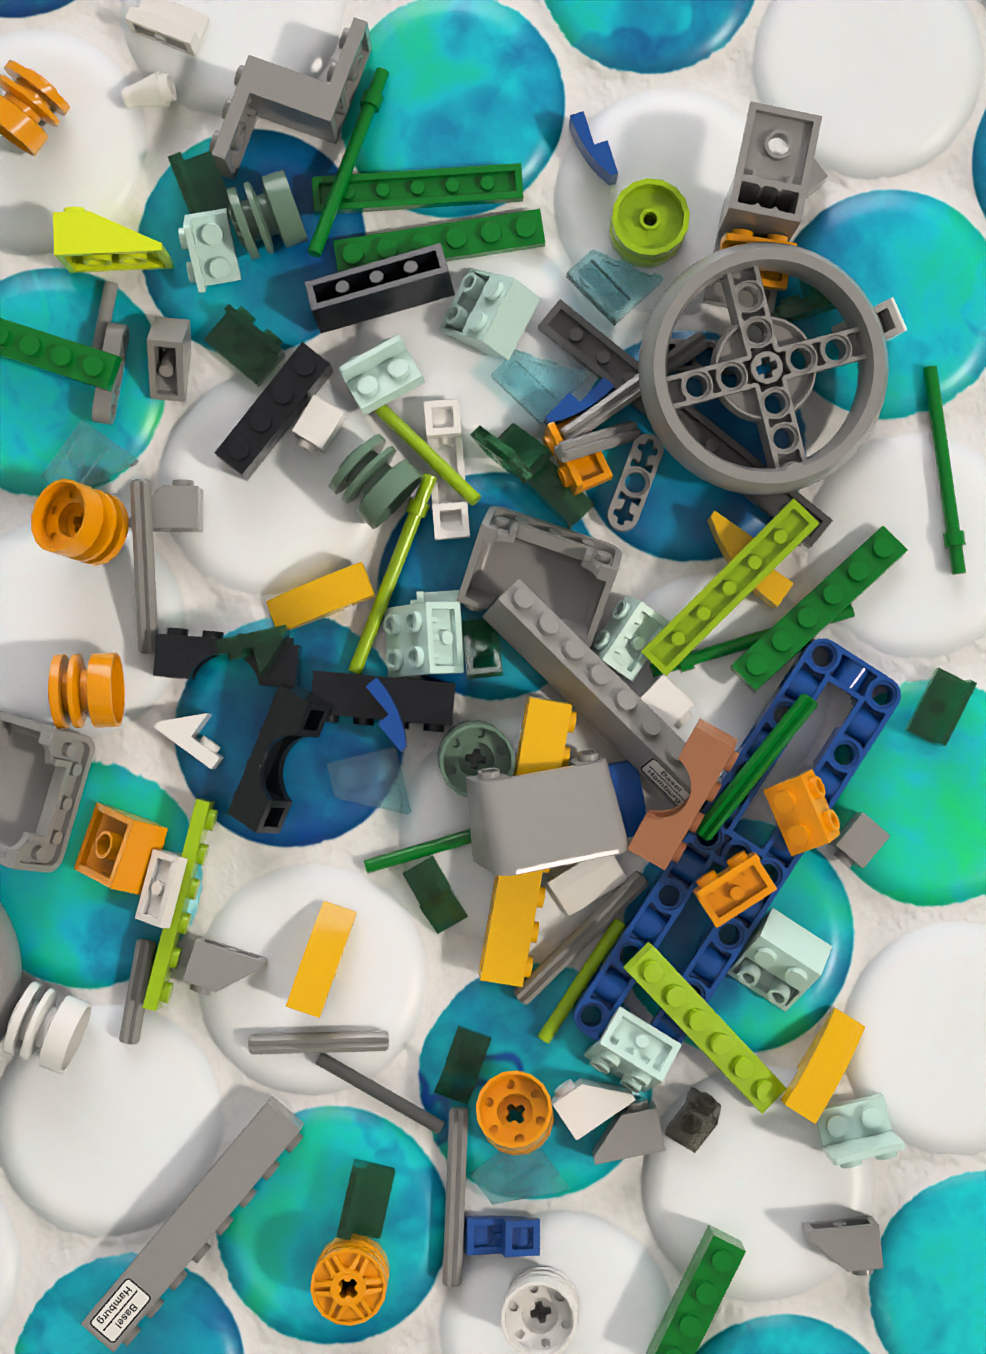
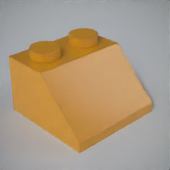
M97 802L74 869L110 889L141 895L152 850L163 849L168 828L149 819Z

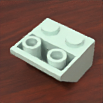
M470 268L467 275L463 278L451 306L446 311L439 330L486 355L509 361L541 298L513 277Z
M771 908L758 923L727 974L786 1012L822 975L832 946L779 911Z

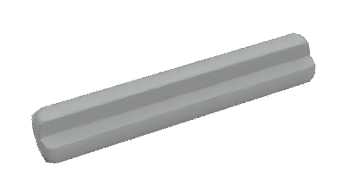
M627 421L561 441L559 445L554 447V453L557 455L558 461L565 463L633 442L640 436L641 431L637 428L635 421Z
M139 939L135 944L119 1036L120 1042L125 1044H137L140 1040L145 1009L142 1007L156 949V942L149 939Z

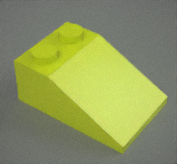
M71 206L64 208L63 212H53L54 255L70 273L174 269V261L163 244L93 212L85 211L82 207Z

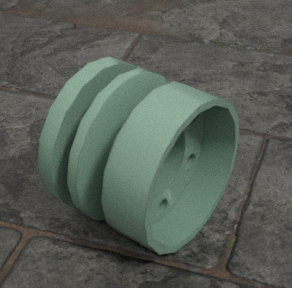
M284 169L262 176L263 194L257 195L248 181L243 183L248 199L241 201L235 186L226 189L229 197L228 211L240 244L247 250L252 260L260 258L256 244L260 240H263L269 255L274 253L272 236L277 234L286 248L309 241Z
M380 434L374 435L364 444L354 449L339 466L337 473L328 486L335 494L346 489L341 498L346 504L361 496L363 499L356 510V514L372 529L379 527L395 513L423 479V475L407 459L397 463L394 467L389 465L397 451L393 446L387 447L382 451L386 440Z
M466 720L453 726L443 736L438 749V766L446 784L457 794L467 797L466 777L478 775V770L484 768H498L500 773L511 777L515 768V756L508 738L493 724L482 720ZM474 748H478L480 755L484 756V760L477 761L476 766H471L469 759L465 758L466 754H472Z

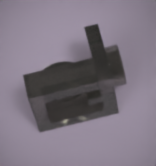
M691 1087L687 1093L684 1105L668 1124L665 1135L696 1153L718 1125L721 1104L710 1094Z

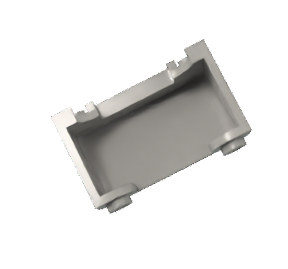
M491 506L481 523L456 601L463 603L466 608L472 611L482 612L484 609H489L501 595L520 579L587 646L591 647L619 569L622 551L608 542L505 507Z
M0 711V865L11 869L46 873L53 872L60 866L66 852L95 748L92 738L77 732L58 729L52 725Z
M584 750L578 752L576 758L571 759V766L511 777L500 773L498 768H484L478 770V775L466 777L473 861L495 875L513 876L626 852L628 850L627 833L606 758L599 755L596 750Z

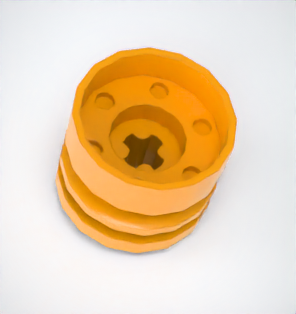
M9 60L4 66V70L14 81L0 74V87L6 92L4 96L0 95V134L24 152L36 156L49 138L38 123L43 121L57 127L60 121L51 110L65 116L70 106L58 94L56 88L32 69L25 68L19 63Z
M65 478L52 482L41 492L35 502L31 515L32 534L35 542L43 550L94 566L108 563L119 553L125 543L129 530L127 510L124 503L116 496Z
M118 653L91 654L87 669L81 654L71 655L70 660L66 654L53 656L49 671L48 700L51 717L56 728L67 729L70 727L71 722L75 728H82L85 725L88 712L95 728L121 726L125 709V680L123 665Z
M518 1070L502 1072L489 1079L480 1090L476 1103L477 1121L487 1141L499 1152L513 1156L529 1154L540 1148L548 1139L554 1123L551 1097L544 1084L533 1075ZM514 1109L520 1112L523 1109V1122L518 1123L516 1120L508 1122L511 1119L510 1110Z
M349 1233L337 1236L325 1245L317 1259L310 1287L313 1303L323 1317L335 1324L353 1326L364 1323L377 1314L385 1300L390 1273L387 1254L379 1243L366 1235ZM351 1279L356 1281L355 1287L352 1285L347 1289L343 1287L344 1281L349 1282Z

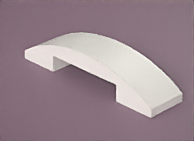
M459 399L424 401L427 444L466 481ZM429 466L430 475L437 477L431 493L435 540L470 538L467 501Z

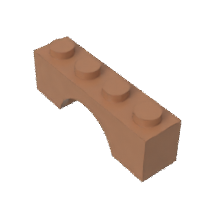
M699 718L678 757L690 776L691 792L689 797L683 803L671 809H648L627 848L629 851L663 870H666L671 860L678 863L687 847V844L682 841L688 830L695 833L705 815L699 810L705 800L710 803L713 802L722 785L717 781L722 770L730 772L740 754L734 751L738 739Z

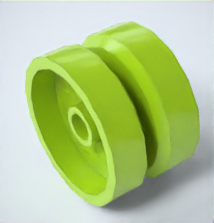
M646 178L631 183L620 192L613 205L609 236L614 250L624 261L636 267L652 268L668 262L677 254L688 230L690 212L686 199L675 186L664 180ZM644 221L651 222V226L646 225Z

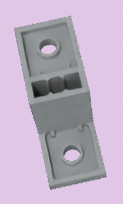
M354 17L350 29L344 28L339 41V49H342L338 62L333 60L330 64L327 82L248 55L245 65H240L237 69L234 79V85L237 87L233 98H227L222 110L224 122L220 132H214L210 142L209 150L212 152L211 155L221 176L235 181L258 116L337 144L372 50L368 22Z
M750 102L736 171L723 202L713 253L719 251L721 238L726 233H732V229L753 231L754 237L766 238L768 234H779L787 236L788 242L791 240L801 223L822 116ZM774 138H781L787 143L788 151L785 154L776 155L769 149L768 142ZM716 282L705 289L703 303L727 308L721 282ZM764 289L770 315L772 316L778 291ZM745 290L739 291V303L743 307L751 308L753 305L752 295Z

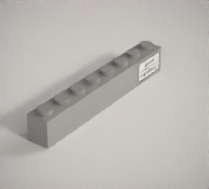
M518 579L482 617L674 807L683 803L691 792L690 776L686 767L678 758L685 742L535 593ZM719 776L717 781L720 783L722 778Z
M271 1096L88 1313L81 1325L113 1353L121 1343L128 1346L141 1330L137 1326L140 1320L145 1315L151 1319L165 1302L160 1298L168 1287L174 1291L185 1279L188 1273L183 1269L191 1260L198 1263L211 1246L207 1243L209 1238L215 1232L221 1236L232 1223L234 1218L230 1214L239 1204L244 1208L254 1197L257 1190L253 1186L261 1177L267 1181L280 1165L276 1159L284 1149L291 1153L303 1138V1135L299 1132L304 1122L275 1097Z

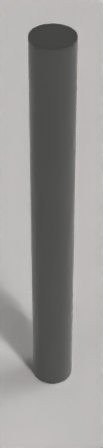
M320 1054L315 1063L316 1065L436 1134L440 1133L445 1123L443 1120L328 1054Z

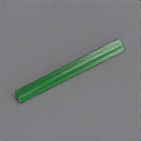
M807 694L799 696L707 811L695 831L701 838L710 841L817 708L818 704L812 697Z

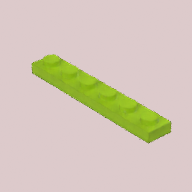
M793 498L641 652L667 676L820 523Z
M198 798L195 801L181 857L187 858L188 861L170 929H162L142 1007L144 1009L157 1011L163 1006V1003L168 1004L170 1001L174 983L169 982L172 968H178L183 951L182 948L178 947L181 934L186 935L191 921V914L186 912L190 899H196L200 886V879L195 877L198 866H204L209 851V845L204 844L207 831H213L218 816V810L213 809L215 801Z
M648 942L623 967L759 1112L763 1114L785 1092L787 1088L652 944Z

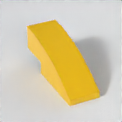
M716 511L707 519L713 538L727 563L753 539L751 535ZM774 569L752 592L774 609L779 606L794 583Z
M361 561L266 601L277 633L280 635L344 611L345 608L375 598L376 595L365 566Z
M323 901L285 1007L318 1018L321 1017L357 911Z
M834 1007L798 1064L797 1068L799 1070L780 1099L784 1105L816 1124L837 1088L856 1050L865 1026Z

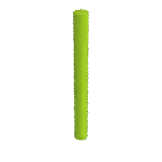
M386 404L374 410V413L471 506L480 500L481 495Z
M615 918L611 922L537 1035L548 1044L551 1042L626 926L622 921Z

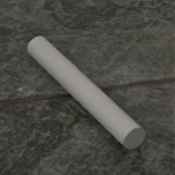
M104 281L92 348L99 350L103 348L106 327L112 320L118 289L117 283Z

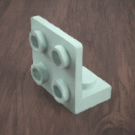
M421 602L386 609L383 627L386 634L387 654L385 661L388 668V677L401 678L427 674L464 673L460 602Z
M619 1007L616 1009L600 1040L590 1046L584 1056L591 1060L590 1065L605 1074L611 1072L621 1079L620 1083L625 1088L639 1093V1091L646 1092L663 1081L682 1044L624 1008Z
M882 1093L827 1105L816 1122L822 1151L834 1165H840L841 1168L859 1166L862 1164V1159L875 1157L876 1160L891 1159L897 1156L896 1151L906 1149L904 1141L892 1131L885 1097Z

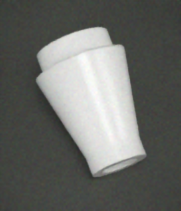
M157 71L130 86L122 88L123 100L128 109L134 107L169 106L170 102L177 100L176 87L169 72L162 74L160 71Z

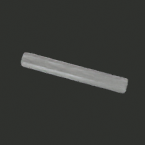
M387 1031L252 1034L248 1040V1048L252 1055L386 1051L389 1048V1034Z

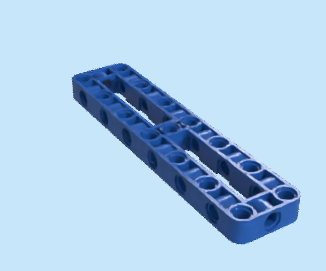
M825 638L810 642L800 651L736 751L740 754L730 772L723 771L720 776L722 778L720 781L722 785L713 802L710 803L705 800L699 811L703 814L707 813L735 778L737 769L747 763L777 725L774 719L775 710L780 706L786 707L789 710L801 694H807L816 701L827 683L833 684L851 696L850 700H852L850 704L853 705L841 726L834 728L813 761L816 764L813 771L822 780L826 792L825 799L829 808L832 809L898 706L901 699V690L898 684L832 640ZM816 647L823 648L828 654L827 664L823 667L816 665L812 659V653ZM878 685L886 689L887 700L882 705L877 704L872 697V692ZM841 744L845 745L850 752L849 760L842 765L834 758V751ZM785 748L718 830L710 844L702 845L697 839L696 832L687 831L682 840L687 844V847L678 863L671 860L666 870L661 869L627 921L625 928L575 1003L573 1018L581 1032L596 1042L599 1041L616 1009L621 1006L636 982L623 969L626 963L620 960L621 950L626 946H635L640 951L648 942L657 949L692 895V890L698 886L696 880L705 875L713 861L725 869L729 867L726 863L729 848L733 845H741L747 854L751 852L757 853L762 865L770 864L773 867L774 876L772 881L777 890L718 928L711 921L699 939L701 944L688 965L684 964L678 972L690 985L697 986L698 994L706 1003L709 1002L803 855V853L791 856L778 824L764 846L760 845L759 847L733 831ZM666 885L674 886L677 891L676 899L670 904H663L659 900V891ZM726 924H732L736 928L735 938L728 943L721 942L719 939L720 929ZM588 1006H595L601 1010L600 1018L594 1023H587L581 1019L582 1011ZM661 1008L650 1023L651 1026L682 1044L687 1036Z

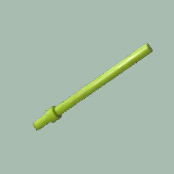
M424 473L414 499L410 498L406 508V512H409L352 657L348 668L349 671L360 675L363 671L421 518H426L430 505L427 503L437 477Z

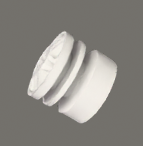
M34 981L26 989L11 1014L3 1051L13 1056L21 1048L20 1058L27 1061L37 1048H40L39 1066L62 1075L69 1067L82 1041L91 1016L92 1003L68 995L59 1007H55L58 995L57 989L50 988L44 994V985Z
M533 1267L520 1273L510 1284L501 1311V1329L507 1342L519 1354H560L572 1342L577 1329L579 1314V1296L573 1283L562 1272L550 1267ZM538 1301H542L543 1306L548 1307L547 1313L541 1314L540 1309L535 1308Z

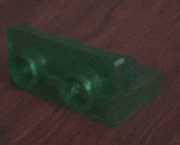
M228 304L224 308L226 314L205 337L204 341L259 387L285 357L280 347L283 342L269 329L262 332L253 325L256 319L242 306L236 310Z

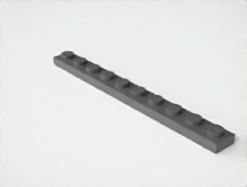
M561 299L538 325L539 331L597 378L602 380L605 377L615 386L614 390L639 373V362ZM640 396L630 404L647 417ZM693 406L676 410L679 418L691 435L716 456L745 467L768 468ZM798 491L765 496L741 494L771 519L794 498L820 523L801 542L808 549L813 546L833 521Z

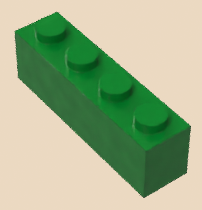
M708 1225L648 1346L646 1354H696L746 1253L741 1240Z

